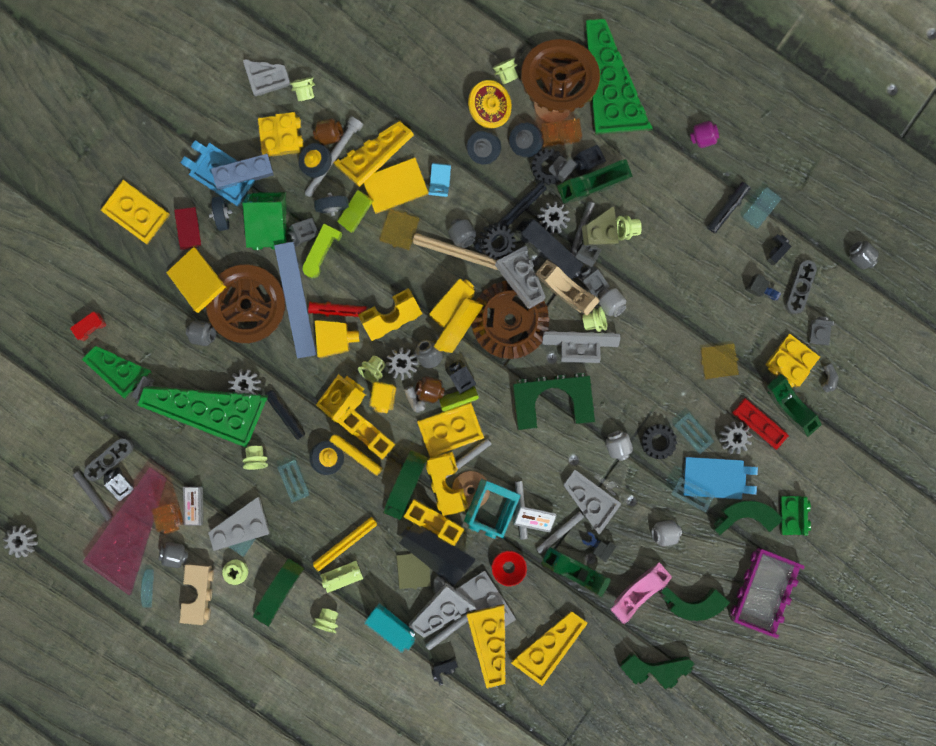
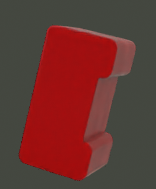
M92 312L73 325L70 330L77 340L85 341L89 338V334L98 328L102 329L105 327L106 322L99 313Z

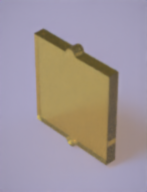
M390 209L380 241L393 245L394 248L397 246L410 251L420 219L407 215L406 212L400 213Z
M735 344L701 348L703 360L701 365L704 367L705 379L739 375L737 365L739 359L736 357Z

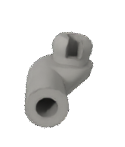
M413 386L406 387L404 391L413 411L417 413L424 411L425 403L424 401H418Z

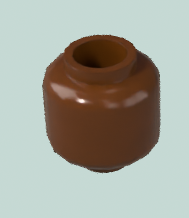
M329 118L316 123L313 135L315 140H319L322 145H328L340 140L343 135V129L339 121Z
M424 376L421 380L417 381L415 394L421 401L436 403L439 398L443 397L445 389L442 387L439 379Z

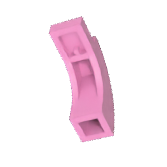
M660 562L657 563L619 595L614 601L615 604L611 610L623 624L626 623L649 597L666 586L672 576Z

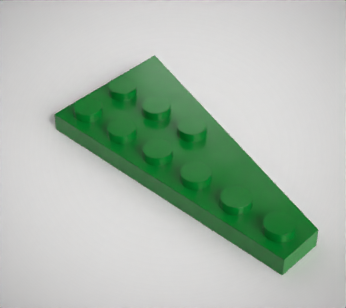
M586 20L588 50L595 57L600 70L598 89L592 97L595 134L652 130L651 123L648 121L644 107L641 105L638 93L627 68L624 66L621 54L614 43V38L606 20Z
M145 386L138 406L247 448L268 395Z

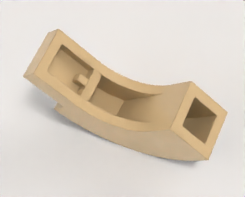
M548 260L535 273L551 291L580 313L588 315L599 302L596 296L578 286L557 265Z

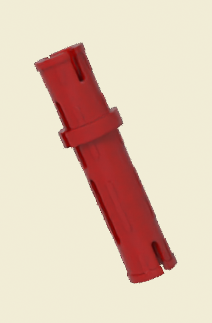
M309 301L308 313L325 314L327 317H330V315L359 317V314L367 310V306L332 304L331 301L326 303Z

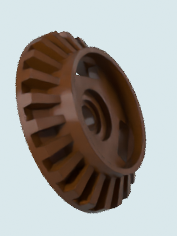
M555 39L543 42L533 48L523 62L521 82L524 86V91L529 95V99L532 102L535 101L540 108L545 107L550 112L553 110L559 111V113H564V111L568 110L573 112L576 108L584 107L597 92L600 81L598 63L588 49L574 41ZM554 61H563V62H567V63H570V64H566V63H555ZM557 73H563L566 76V78L564 80H558L556 79L555 75ZM541 78L548 93L541 90L536 80ZM578 82L584 85L578 93L573 96L570 95Z
M237 265L218 275L226 288L206 305V311L212 326L220 335L233 342L250 344L269 337L277 330L280 322L283 320L286 306L282 287L272 274L258 266ZM263 285L271 298V301L268 303L264 301L257 290V287ZM233 286L236 290L228 305L223 304L229 289ZM244 299L251 301V307L247 310L241 307V302ZM257 321V327L239 329L238 322Z
M507 281L491 285L477 298L476 301L484 306L471 325L473 334L483 349L499 358L516 359L532 353L543 342V332H548L549 313L544 301L531 307L528 311L514 302L512 299L515 295H518ZM488 308H494L493 327H486ZM509 314L514 315L516 318V322L513 325L505 323V317ZM527 331L529 337L511 344L509 338Z

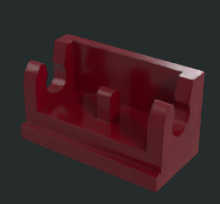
M196 207L174 210L180 250L192 249L193 247L199 248L201 246Z

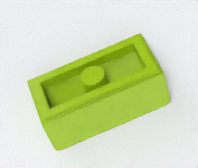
M357 190L349 203V207L344 210L337 222L349 232H354L374 200Z
M473 386L461 394L457 391L439 398L442 411L445 412L478 400L479 396Z

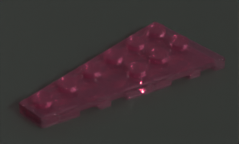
M152 467L146 472L83 561L84 564L129 596L134 588L167 481L164 475Z

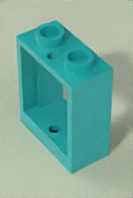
M481 479L464 522L469 524L468 528L479 532L481 529L486 531V536L496 539V536L503 538L521 495ZM486 490L507 498L495 529L474 521Z
M380 603L365 621L366 625L400 652L404 649L409 650L415 642V631Z

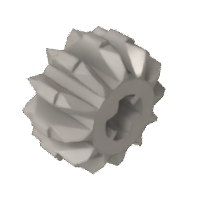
M554 201L553 207L548 202L546 203L547 209L540 208L543 214H538L537 218L543 220L539 224L541 226L546 225L544 227L546 231L548 228H551L550 234H554V229L561 233L560 226L566 229L567 224L564 222L570 221L569 217H565L569 211H562L564 208L563 204L557 208L556 201ZM554 214H556V219L559 220H554L553 222L550 221L551 217H549V215L553 216Z
M403 347L399 349L400 354L395 349L392 350L395 357L387 356L388 359L392 360V362H386V366H392L388 373L396 371L393 375L395 379L399 373H401V380L405 378L404 373L411 378L412 376L409 371L411 370L415 373L417 371L412 365H418V361H411L416 358V355L413 354L408 357L411 352L410 349H407L406 353L403 354ZM399 359H402L403 361L407 360V364H405L406 367L404 369L402 367H397V364H399Z
M240 369V376L233 373L232 376L235 378V381L229 380V383L234 384V386L228 389L229 391L235 390L234 393L256 394L255 390L261 391L260 387H256V384H260L261 380H254L257 377V373L251 375V370L249 369L246 370L245 374ZM244 380H247L246 383L249 384V387L245 388L244 391L241 383H245Z
M731 422V428L725 425L724 428L727 432L720 431L724 438L719 439V442H726L722 448L727 449L729 447L728 453L730 454L734 450L736 454H740L741 449L747 451L748 449L745 444H752L751 441L747 440V438L752 437V434H746L749 431V427L743 428V423L741 422L737 426L735 422ZM733 434L739 435V437L737 438L738 442L732 441L734 439Z
M16 525L13 526L12 530L6 532L9 537H4L3 539L8 542L4 548H10L9 555L15 553L16 558L21 557V555L27 557L29 552L35 551L33 545H37L38 542L33 541V538H36L37 534L31 535L32 528L26 529V525H21L20 527Z

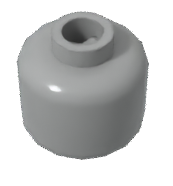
M606 288L599 294L598 305L602 307L606 315L617 317L626 309L627 300L616 288L610 290Z
M622 431L610 433L605 441L610 457L619 461L629 458V454L633 451L629 435Z
M666 520L656 523L651 533L653 541L659 546L665 547L677 544L682 535V530L675 521Z

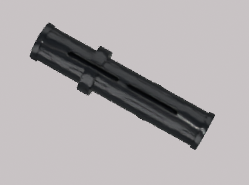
M741 182L734 193L727 197L726 203L706 228L716 234L735 208L742 204V199L751 190V187L745 182Z

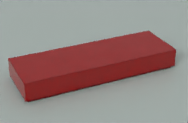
M746 398L732 412L775 450L789 436Z

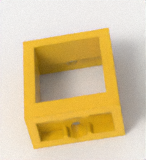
M459 279L431 311L430 317L445 329L464 299L471 300L474 296V286L466 279L464 281Z

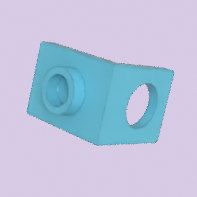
M432 163L428 195L448 196L450 164Z

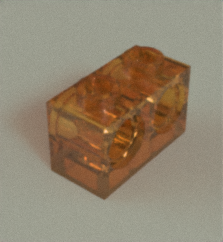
M580 118L541 124L540 130L543 135V147L581 142Z
M179 502L151 509L157 532L171 533L180 530L179 526L184 525Z

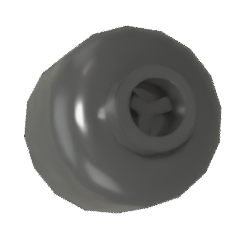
M455 219L451 222L448 234L453 243L462 248L472 245L475 241L476 231L467 219Z
M858 241L849 250L850 260L860 269L873 268L878 262V250L867 241Z
M194 320L186 328V336L189 342L194 345L208 346L215 340L216 330L208 321Z
M433 340L420 342L415 350V355L424 368L436 367L443 359L442 351L434 347L436 342Z
M166 542L164 546L161 545L158 560L161 561L162 566L180 568L182 563H186L188 552L185 551L183 544Z

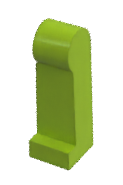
M323 224L303 265V272L308 278L313 279L320 275V266L333 240L339 241L342 236L340 231L326 224Z

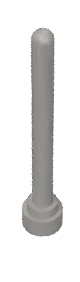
M353 116L347 121V130L331 152V166L353 133L360 131L364 125ZM326 173L312 180L305 191L307 197L312 196Z

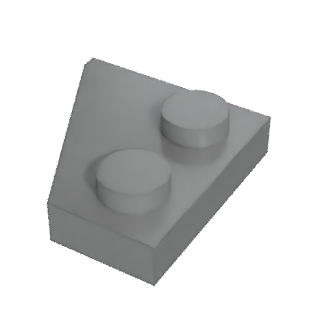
M246 59L243 60L254 96L290 86V80L284 65H271L265 62L258 63Z

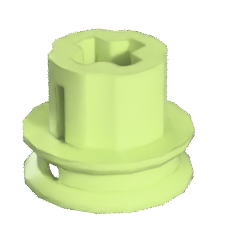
M515 58L492 67L495 70V75L499 74L503 84L518 78L514 68L517 66L514 63Z
M314 77L290 82V85L293 87L291 91H296L298 101L314 98L312 86H315L312 81Z
M627 215L617 217L616 224L619 240H630L632 236L641 234L642 229L639 219H631Z
M601 306L598 309L594 308L593 312L588 315H583L586 331L597 329L598 332L602 329L607 330V320Z
M372 356L368 362H362V366L358 368V371L366 380L378 383L379 379L383 377L381 372L386 367V364L379 357Z
M262 446L245 448L244 469L256 470L268 466L266 463L267 457L263 456Z
M231 560L223 567V578L229 584L238 585L247 578L248 567L241 560ZM232 568L234 569V571L238 570L239 574L236 575V578H234L233 575L230 576L229 572L232 571Z
M322 608L319 618H314L316 622L312 626L327 632L336 633L335 628L338 625L335 622L339 613Z

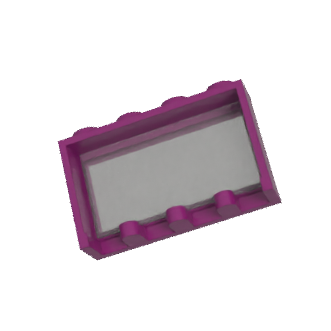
M757 548L751 555L750 561L752 563L750 569H747L744 573L743 579L745 582L743 587H740L737 592L738 601L731 608L730 616L732 617L730 620L778 639L779 635L776 634L779 623L784 622L785 616H783L786 605H790L792 598L789 596L793 586L797 587L799 580L796 579L800 568L804 570L805 566Z

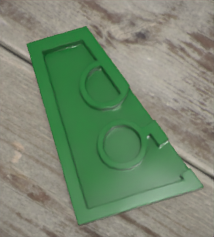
M97 346L82 359L124 399L136 389L143 376H148L152 372Z

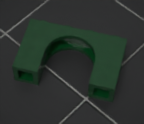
M585 373L574 374V378L558 375L555 376V380L539 377L536 378V382H528V379L516 380L517 384H513L518 430L538 428L535 409L536 400L544 390L550 388L561 389L569 395L573 405L574 424L595 422L590 376H585Z

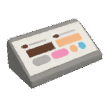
M203 486L183 487L184 525H203Z
M517 506L513 525L550 533L556 519V514Z

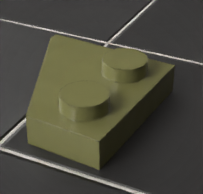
M614 207L606 209L604 213L582 226L584 246L615 245L619 243Z

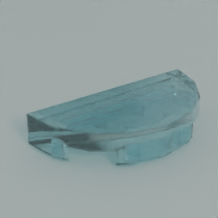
M146 569L143 575L141 604L144 608L152 607L153 569Z

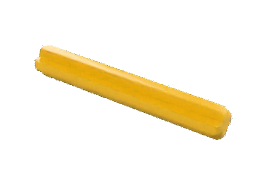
M372 517L313 562L314 568L317 571L323 569L376 527L377 522Z

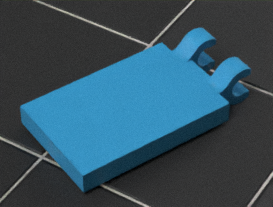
M195 140L191 147L199 152L200 155L195 162L184 156L180 163L191 170L189 176L238 207L255 179L243 181L236 186L218 190L211 169L238 161L211 143L205 147Z
M685 457L683 495L742 499V493L756 494V486L745 485L746 474L757 475L758 467L744 466L743 460Z

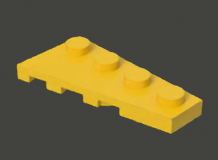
M399 121L379 133V137L376 139L368 140L363 143L364 146L360 149L347 153V157L342 160L338 159L333 163L360 187L414 134Z
M505 604L468 612L467 618L486 688L503 685L506 682Z
M573 611L569 612L512 660L511 664L543 686L585 628L587 622Z

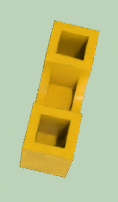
M409 288L392 297L395 302L392 312L381 314L374 306L358 315L371 341L383 337L386 333L396 330L401 325L413 321L422 315Z
M374 382L370 406L374 407V411L388 413V410H393L397 389L395 386Z
M349 408L338 421L340 425L360 439L382 460L396 445L352 408Z
M453 452L430 457L427 460L426 469L432 477V490L437 494L438 510L442 512L443 516L465 511L468 508L464 489L454 490L446 483V476L452 475L458 470Z
M416 499L413 500L404 516L415 524L432 531L453 546H455L464 530L463 526Z

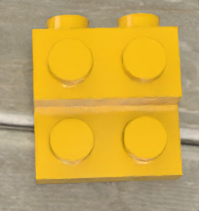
M295 112L258 118L262 155L268 154L269 157L301 153L300 147H303L302 135L299 136L298 128H301V121Z
M788 334L765 365L769 367L768 371L773 375L778 376L782 374L787 378L791 388L800 387L820 356L791 334Z
M338 374L316 406L334 421L338 422L345 415L348 407L355 410L361 404L366 394L363 393L364 388L350 377L346 376L343 378Z

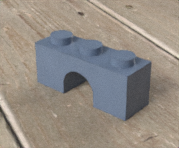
M268 154L211 169L218 190L236 186L243 181L259 180L274 176Z

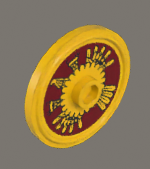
M491 80L482 81L476 84L469 94V111L479 125L492 129L500 127L507 122L511 114L512 104L508 92L501 84Z

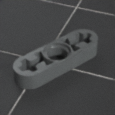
M810 260L800 263L797 268L785 305L786 310L790 314H798L804 310L817 271L816 264ZM809 265V269L812 271L806 274V279L799 278V276L803 277L805 274L803 267ZM798 282H803L806 285L804 293L797 291L796 285ZM797 296H803V299L799 298L797 301V305L800 307L793 310L791 303L796 301Z
M129 439L117 440L85 468V477L90 481L100 480L109 470L113 469L132 453L133 443ZM121 443H127V451H121L118 455L112 451L113 449L118 451L121 449ZM107 454H111L114 457L112 465H107L104 462V457ZM101 465L106 469L104 470L103 468H100L96 472L98 476L90 475L92 473L91 468L96 469Z

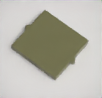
M412 553L397 555L399 589L413 588L416 590L418 587L431 586L430 568Z

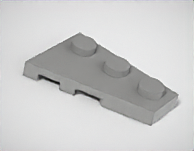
M524 246L496 261L495 266L529 309L544 301L545 294L539 278L536 277L533 270L534 265L527 254L528 249Z
M574 469L563 486L598 535H600L621 503Z
M260 497L254 499L208 532L213 551L270 534Z
M485 570L455 589L476 605L474 610L505 604V627L516 620Z
M446 583L410 621L409 627L422 637H426L444 627V624L449 621L457 620L465 612L473 611L476 609V605Z

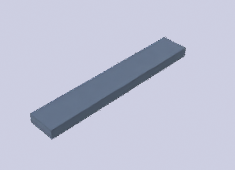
M294 242L274 245L297 359L316 355V349Z

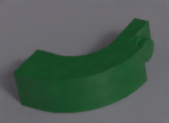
M780 374L767 386L769 390L767 393L775 405L806 437H809L822 425L818 416L797 397L785 376Z
M410 450L383 513L401 521L428 457Z
M741 500L728 504L721 509L725 517H719L713 523L715 526L712 530L721 536L737 520L752 518L766 532L770 533L784 519L766 504L751 500Z
M551 547L548 548L541 562L548 569L582 585L603 597L611 581L602 573Z
M288 558L259 602L253 617L269 627L305 568Z
M667 586L659 590L662 593L660 597L668 604L672 602L667 609L678 617L691 621L710 619L722 612L730 603L713 587L702 599L695 602L681 600Z

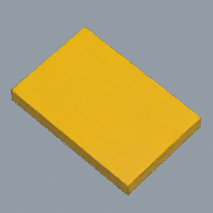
M416 158L378 171L364 182L369 197L374 200L372 206L375 214L428 195V190Z
M124 180L101 208L103 213L147 245L170 215Z
M195 247L166 272L197 313L226 288Z
M464 299L434 347L439 351L453 353L484 305L474 300Z
M471 402L417 421L430 457L484 438Z
M333 435L330 439L332 443L376 476L383 470L380 465L340 435Z

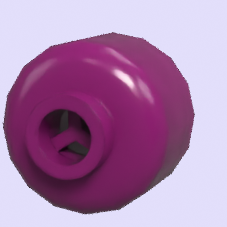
M711 121L694 125V132L690 133L693 144L697 143L699 148L715 145L717 139L720 138L716 123L713 124Z

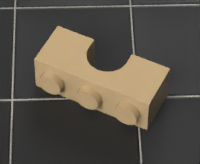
M197 563L185 565L183 584L193 585L198 591V597L194 602L185 601L181 604L180 623L204 625L210 619L211 609L208 608V602L211 601L213 593L212 589H210V581L213 582L214 580L212 565Z

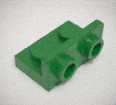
M780 496V516L784 519L781 522V535L808 536V531L811 530V521L808 519L811 503L808 497Z

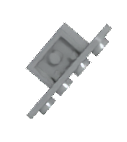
M574 331L543 332L542 344L561 345V362L600 363V346L618 347L620 334L612 332L576 333Z

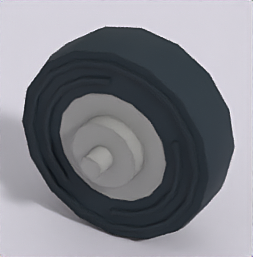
M328 193L327 197L316 200L314 207L318 213H331V216H335V212L348 208L349 202L346 196H332V193Z
M223 197L212 198V214H209V218L213 217L219 231L228 230L230 226L229 214H232V210H228Z

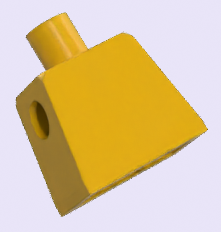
M315 321L318 358L348 352L349 343L360 342L359 331H348L346 323Z

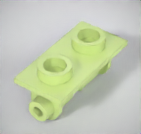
M357 561L321 574L322 585L326 588L327 593L363 579Z

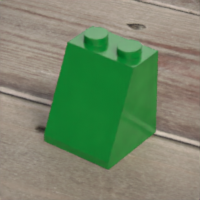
M286 192L248 193L243 201L246 248L261 250L263 247H271V249L275 250L274 245L287 242Z

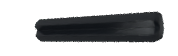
M273 390L267 392L265 395H268L267 400L294 437L297 440L301 439L305 432L276 393Z

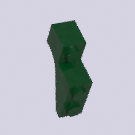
M623 159L587 175L569 179L557 187L563 203L566 204L579 201L593 193L607 191L632 178L633 175L627 159Z
M631 652L618 665L635 685L638 683L642 684L649 677L648 674L651 673L666 690L667 688H673L679 682L678 679L682 675H688L693 670L692 666L695 664L687 656L648 663L639 659Z

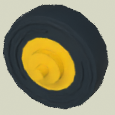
M319 143L307 145L300 153L298 159L301 171L311 178L323 176L329 170L332 163L330 151Z
M326 440L313 446L309 460L314 471L322 475H330L340 470L344 462V454L342 449L331 441Z

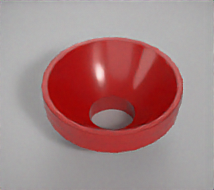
M504 551L498 554L492 563V573L495 580L504 586H515L526 576V561L517 552ZM506 562H512L515 565V569L511 573H506L503 570V565Z

